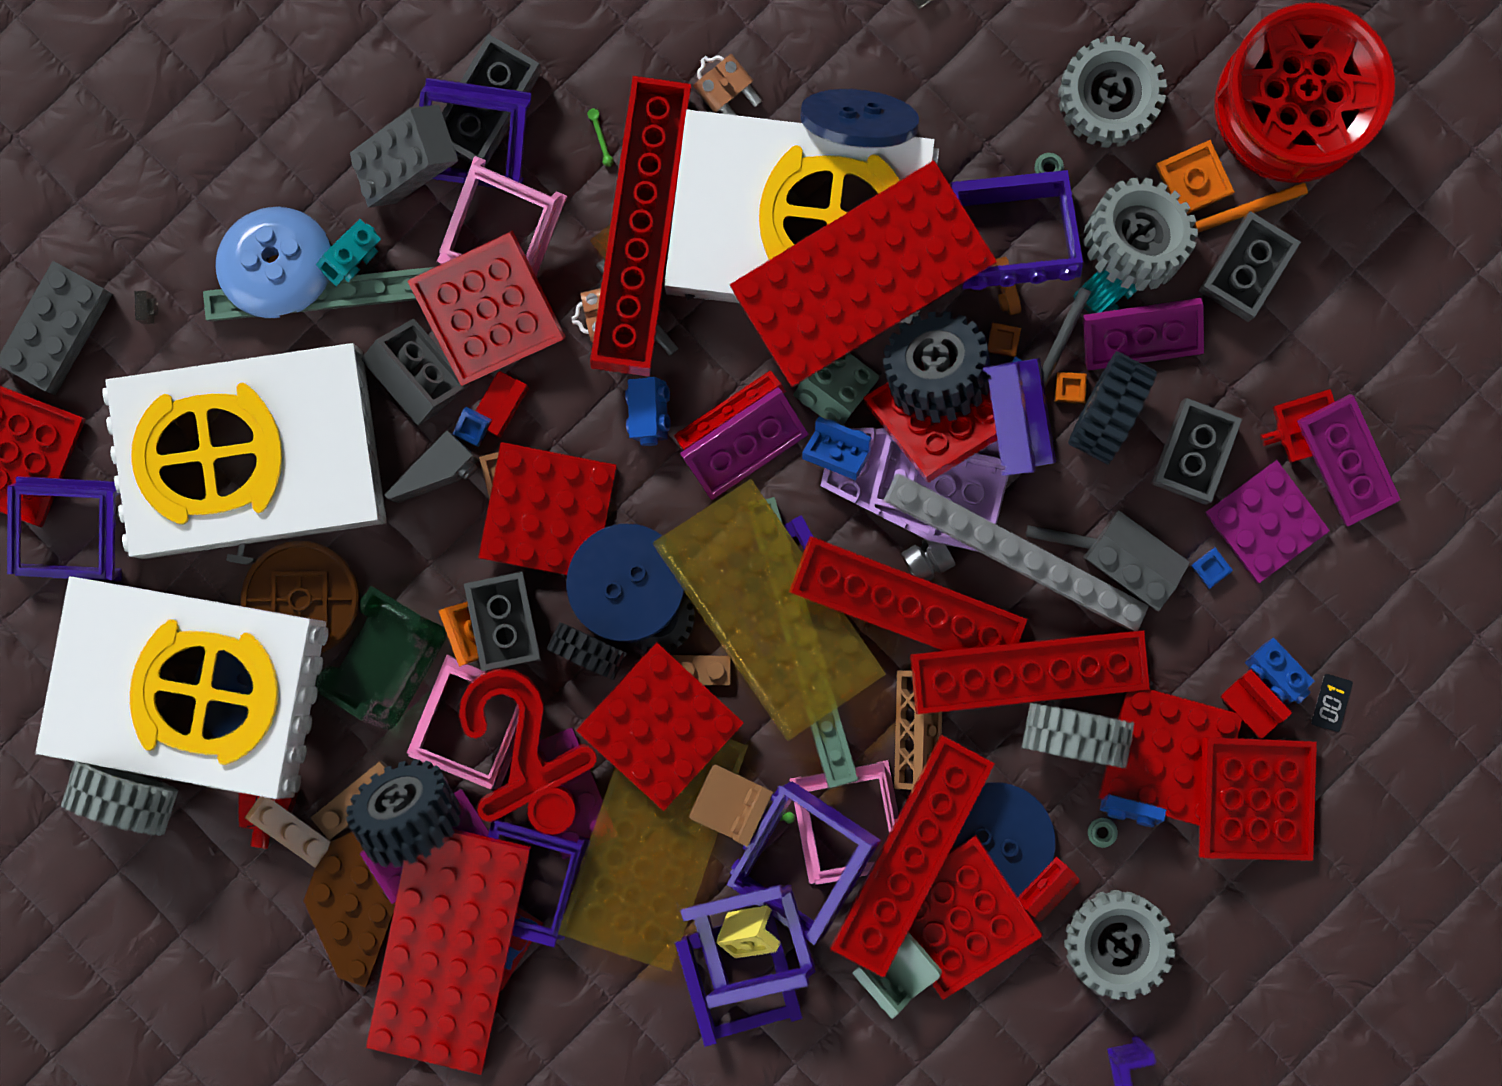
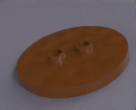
M291 541L269 549L253 563L244 579L240 601L242 607L326 621L328 639L326 644L322 645V655L338 646L353 628L359 611L360 593L352 569L339 554L315 542Z

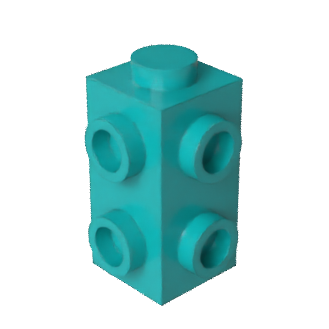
M359 219L322 255L316 266L336 287L344 279L349 282L360 271L357 266L362 261L367 264L378 253L375 247L381 238L371 225L365 224Z

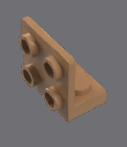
M714 764L690 812L689 818L748 847L773 792Z

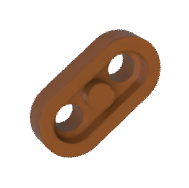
M1006 256L997 258V263L994 264V266L1010 265ZM1000 285L1002 294L998 295V300L1002 312L1007 311L1009 316L1021 313V304L1016 285L1011 287Z

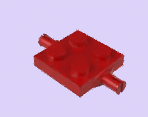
M1331 389L1273 406L1277 430L1260 435L1261 440L1273 437L1263 441V446L1281 442L1285 447L1290 463L1312 457L1313 455L1297 421L1334 403Z

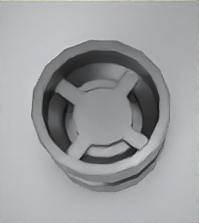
M926 539L922 541L921 547L914 545L901 553L911 575L927 581L934 578V572L943 573L955 566V562L945 544Z

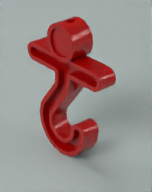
M497 668L484 672L469 683L461 699L459 717L464 733L471 738H479L485 733L488 724L484 712L485 704L495 695L503 694L512 697L518 704L519 716L509 782L481 798L477 808L478 815L482 820L491 822L529 802L527 814L530 823L536 830L549 835L562 833L570 827L575 818V801L569 790L561 785L591 769L597 760L596 751L589 744H581L550 761L543 760L537 751L544 707L539 689L529 677L513 669Z

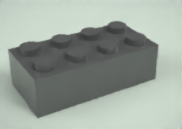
M488 34L460 83L531 92L542 73V69L537 61ZM447 103L442 111L456 156L472 164L473 158L477 156L486 160L484 165L486 168L510 127L511 112Z
M439 105L409 108L350 152L351 163L356 171L361 186V193L365 198L368 208L398 203L458 161Z
M52 261L0 352V367L45 392L56 395L113 294Z

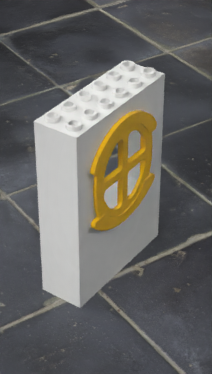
M686 109L664 284L666 293L677 296L692 294L695 295L694 298L739 303L729 284L794 245L784 229L783 221L786 217L823 220L828 225L847 213L840 208L843 179L846 174H854L862 178L879 194L934 160L937 164L939 149L934 148L935 139L913 137L903 144L891 147H853L823 139L810 132L802 123ZM821 171H830L833 174L831 199L828 208L802 207L787 203L788 192L801 179ZM919 311L902 320L900 323L906 322L910 324L913 316H917Z
M354 343L106 379V388H103V399L105 405H109L110 417H107V429L109 434L113 435L114 446H111L110 451L114 464H117L118 471L114 482L117 493H121L122 505H119L118 512L120 521L125 523L126 534H123L122 542L125 552L129 553V557L149 559L237 546L243 543L250 544L386 524L365 363L361 360L363 350ZM214 408L222 409L239 416L252 429L253 440L249 443L213 447L210 440L208 411ZM193 412L197 421L199 448L195 451L159 455L157 443L166 427L181 415ZM255 454L257 465L248 481L232 494L225 497L219 496L214 469L215 460L229 456ZM195 461L201 462L206 497L203 500H193L177 494L162 480L160 475L161 468L168 465Z
M69 576L35 754L268 798H292L299 791L301 785V776L298 774L300 763L304 762L307 748L304 745L305 736L310 732L312 726V717L309 714L311 704H314L317 698L316 676L322 670L323 658L320 657L321 649L328 639L326 621ZM194 646L205 648L201 680L198 685L163 680L160 677V670L163 664L177 652ZM225 650L231 653L246 667L253 681V691L251 694L244 695L213 688L212 679L219 651ZM162 690L189 695L196 699L191 732L188 735H182L162 718L155 703V695L158 691ZM211 700L244 705L248 708L249 714L247 719L234 732L211 740L203 737L202 732L207 706Z

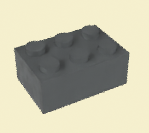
M1250 211L1242 219L1198 292L1249 322L1258 313L1301 242Z
M1188 398L1181 401L1150 484L1205 505L1211 503L1242 419Z

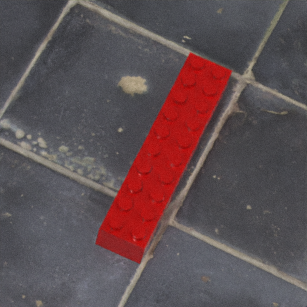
M639 76L632 77L590 359L591 369L650 377L672 228L686 109L689 110L691 84Z

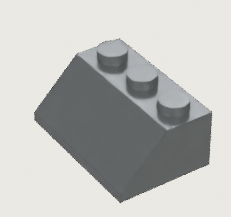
M415 319L376 339L361 358L417 425L435 416L470 386V383L463 386L460 385L445 354Z
M1119 510L1083 557L1158 612L1178 586L1190 563Z
M523 572L464 583L481 671L541 660Z

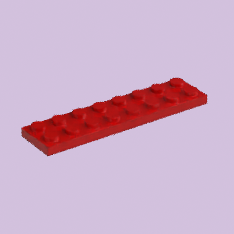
M812 536L809 537L789 593L943 651L1019 643L1028 620Z
M1144 630L910 654L916 714L1150 690Z
M940 735L830 947L832 951L883 978L885 977L995 763Z

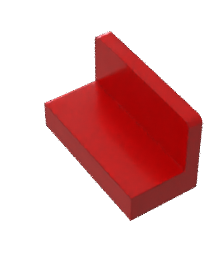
M501 371L497 372L475 410L492 419L487 431L499 438L502 437L529 390L528 385L518 379L515 380Z
M1251 669L1244 673L1220 696L1227 706L1241 717L1242 722L1258 739L1264 738L1273 728L1292 714Z
M1056 857L1018 898L1022 906L1038 922H1042L1080 882V879L1065 863Z

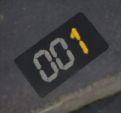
M1329 674L1324 675L1311 722L1312 725L1336 732L1340 731L1353 684L1352 681Z

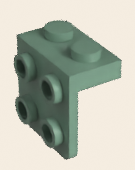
M848 353L802 381L793 396L822 418L834 420L843 426L863 400V397L876 384L879 376L852 354Z
M908 932L884 978L861 965L853 971V974L892 1019L901 1012L913 997L939 979L942 975V970Z

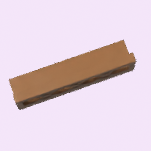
M897 670L894 789L912 790L940 735H942V712L916 714L914 691L910 694L907 690V677H912V671ZM910 706L915 712L914 720L911 724L906 719V711ZM909 736L914 741V749L910 754L905 749V741ZM908 766L913 770V783H904L905 769Z

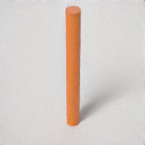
M1301 183L1198 220L1194 224V228L1198 229V233L1244 217L1250 211L1255 213L1308 194L1306 184Z

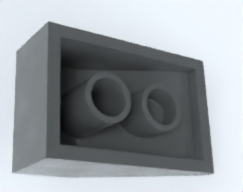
M446 431L392 486L385 496L399 503L453 484L462 478L467 480L477 470L478 467L475 464L479 459L454 435Z

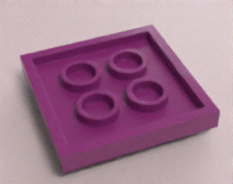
M1278 460L1272 462L1204 512L1257 584L1330 531Z

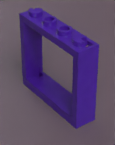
M1068 170L951 182L950 186L962 206L1059 196L1069 259L992 266L963 283V289L981 290L988 286L998 285L1011 287L1018 283L1030 282L1032 284H1040L1047 280L1060 279L1069 281L1076 277H1081L1083 259Z
M791 781L784 786L779 785L777 791L772 794L770 800L773 803L770 809L764 811L758 823L759 828L755 835L752 836L748 847L743 845L742 849L745 850V853L741 860L737 859L731 866L730 874L732 876L726 885L739 894L765 889L764 886L748 875L791 800L859 844L815 921L798 910L806 940L815 945L826 936L881 840ZM781 898L755 904L758 907L767 905L771 908L770 915L789 927Z

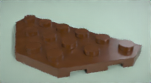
M351 832L330 842L326 854L314 870L303 902L337 977L366 988L390 927L395 903L391 904L361 857L360 852L363 851V848L354 833Z

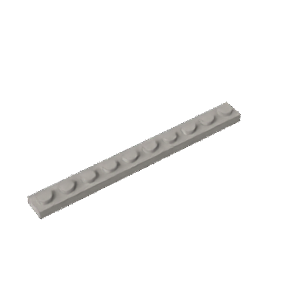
M895 474L884 499V502L1119 626L1129 631L1139 630L1149 605L902 474Z

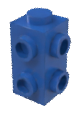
M657 377L628 380V388L625 391V400L629 409V417L626 419V430L629 438L639 441L641 446L658 445V440H668L671 421L667 414V402L670 399V391L666 381Z
M1274 637L1265 642L1244 662L1249 667L1248 670L1251 669L1285 706L1293 701L1299 704L1311 693L1308 687L1315 680Z

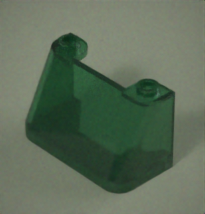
M370 586L360 602L361 613L368 617L340 668L330 666L323 669L317 676L315 687L318 689L317 693L359 720L384 730H390L402 718L443 646L447 633L442 625L379 589Z

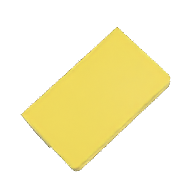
M766 905L728 912L716 944L735 959L777 952L780 941L765 929L771 908Z

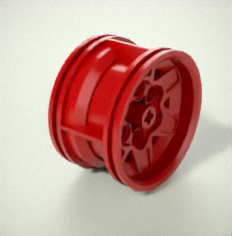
M1300 3L1284 7L1266 16L1248 33L1222 70L1214 100L1218 130L1232 155L1242 165L1259 176L1284 183H1304L1321 179L1344 166L1383 127L1394 99L1395 76L1393 64L1385 44L1376 31L1354 13L1325 3ZM1304 42L1316 45L1312 49H1308ZM1269 52L1272 68L1255 69L1259 60ZM1283 63H1292L1296 68V73H1287L1284 70ZM1319 64L1323 66L1325 76L1317 75L1313 70V65ZM1345 65L1347 66L1351 74H1346L1344 72ZM1272 86L1278 89L1280 97L1271 98L1267 93V87ZM1329 90L1336 92L1339 101L1331 102L1328 100L1326 92ZM1253 103L1269 109L1264 125L1258 118ZM1354 111L1352 120L1346 128L1341 113ZM1280 114H1290L1293 124H1284L1280 119ZM1310 115L1319 116L1323 122L1322 126H1314L1310 121ZM1303 132L1316 145H1297L1291 142Z

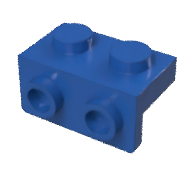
M818 417L815 422V432L802 452V459L857 480L871 455L872 438L860 430H852L834 420Z
M1109 794L1101 800L1099 811L1107 812V816L1111 818L1125 820L1126 817L1137 820V824L1146 827H1154V825L1160 824L1164 821L1166 809Z

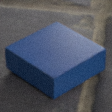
M465 407L452 434L479 447L492 419Z
M1215 547L1190 565L1208 589L1233 571Z

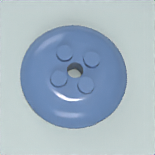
M267 207L253 211L235 222L226 232L219 245L215 263L219 285L226 297L237 308L250 315L262 318H280V315L294 311L299 312L311 305L322 294L329 282V279L316 266L322 255L331 247L329 239L322 227L314 219L298 210L285 207ZM273 255L278 256L274 262L268 263L266 258H270Z

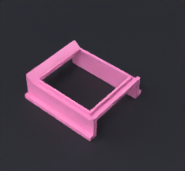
M475 156L439 253L441 254L436 262L442 264L461 255L453 251L477 184L481 180L544 208L526 254V258L537 277L567 196L557 191L552 196L539 192L485 168L486 160Z
M446 655L407 754H409V757L421 762H432L433 766L437 765L441 770L488 789H498L502 786L512 761L519 716L518 704L489 775L422 749L451 675L453 674L472 682L480 674L486 672L469 664L459 667L455 657Z
M888 760L854 767L858 781L853 783L879 778L890 833L899 814ZM824 773L790 778V782H795L808 792L828 788ZM794 802L809 884L815 883V885L838 881L846 867L820 871L810 813ZM875 861L868 862L861 876L869 874Z

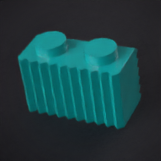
M1105 269L1101 273L1097 271L1082 286L1092 291L1084 308L1090 314L1117 310L1119 308L1116 304L1118 300L1123 296L1129 299L1137 291L1135 284L1132 283L1128 289L1121 287L1122 280L1116 278L1112 283L1106 279L1110 274ZM1079 289L1073 295L1074 298H1076Z

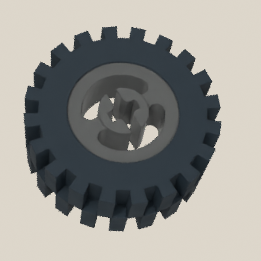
M935 311L927 312L928 319L921 320L920 315L912 318L913 324L911 326H908L906 322L899 326L900 335L892 333L889 337L891 345H885L883 365L891 395L896 405L903 407L904 413L911 416L915 411L916 418L920 421H925L926 416H931L932 423H940V416H947L948 421L956 420L955 413L959 411L964 416L971 413L970 405L974 404L978 407L983 402L981 394L987 396L990 390L988 380L991 379V376L982 369L991 367L985 336L982 331H978V326L973 321L967 325L966 317L960 314L954 320L951 312L943 311L942 317H937ZM949 354L957 358L952 366ZM921 360H923L925 371L917 368Z
M1116 351L1101 374L1092 394L1089 396L1073 428L1074 430L1070 435L1068 444L1109 464L1136 421L1135 419L1140 413L1154 384L1157 371Z
M413 760L411 765L403 761L399 762L398 768L395 769L390 765L384 768V774L378 776L375 773L370 777L372 782L368 785L363 783L358 788L361 793L353 794L350 799L353 805L347 806L346 812L349 815L346 817L347 823L366 855L375 864L379 862L381 866L388 867L392 862L394 867H402L403 861L406 860L409 865L416 863L418 856L423 855L426 858L432 855L430 852L432 848L437 847L440 849L445 844L443 838H451L455 833L452 826H458L460 823L458 815H461L460 803L437 765L433 766L432 762L425 761L422 764L420 760Z

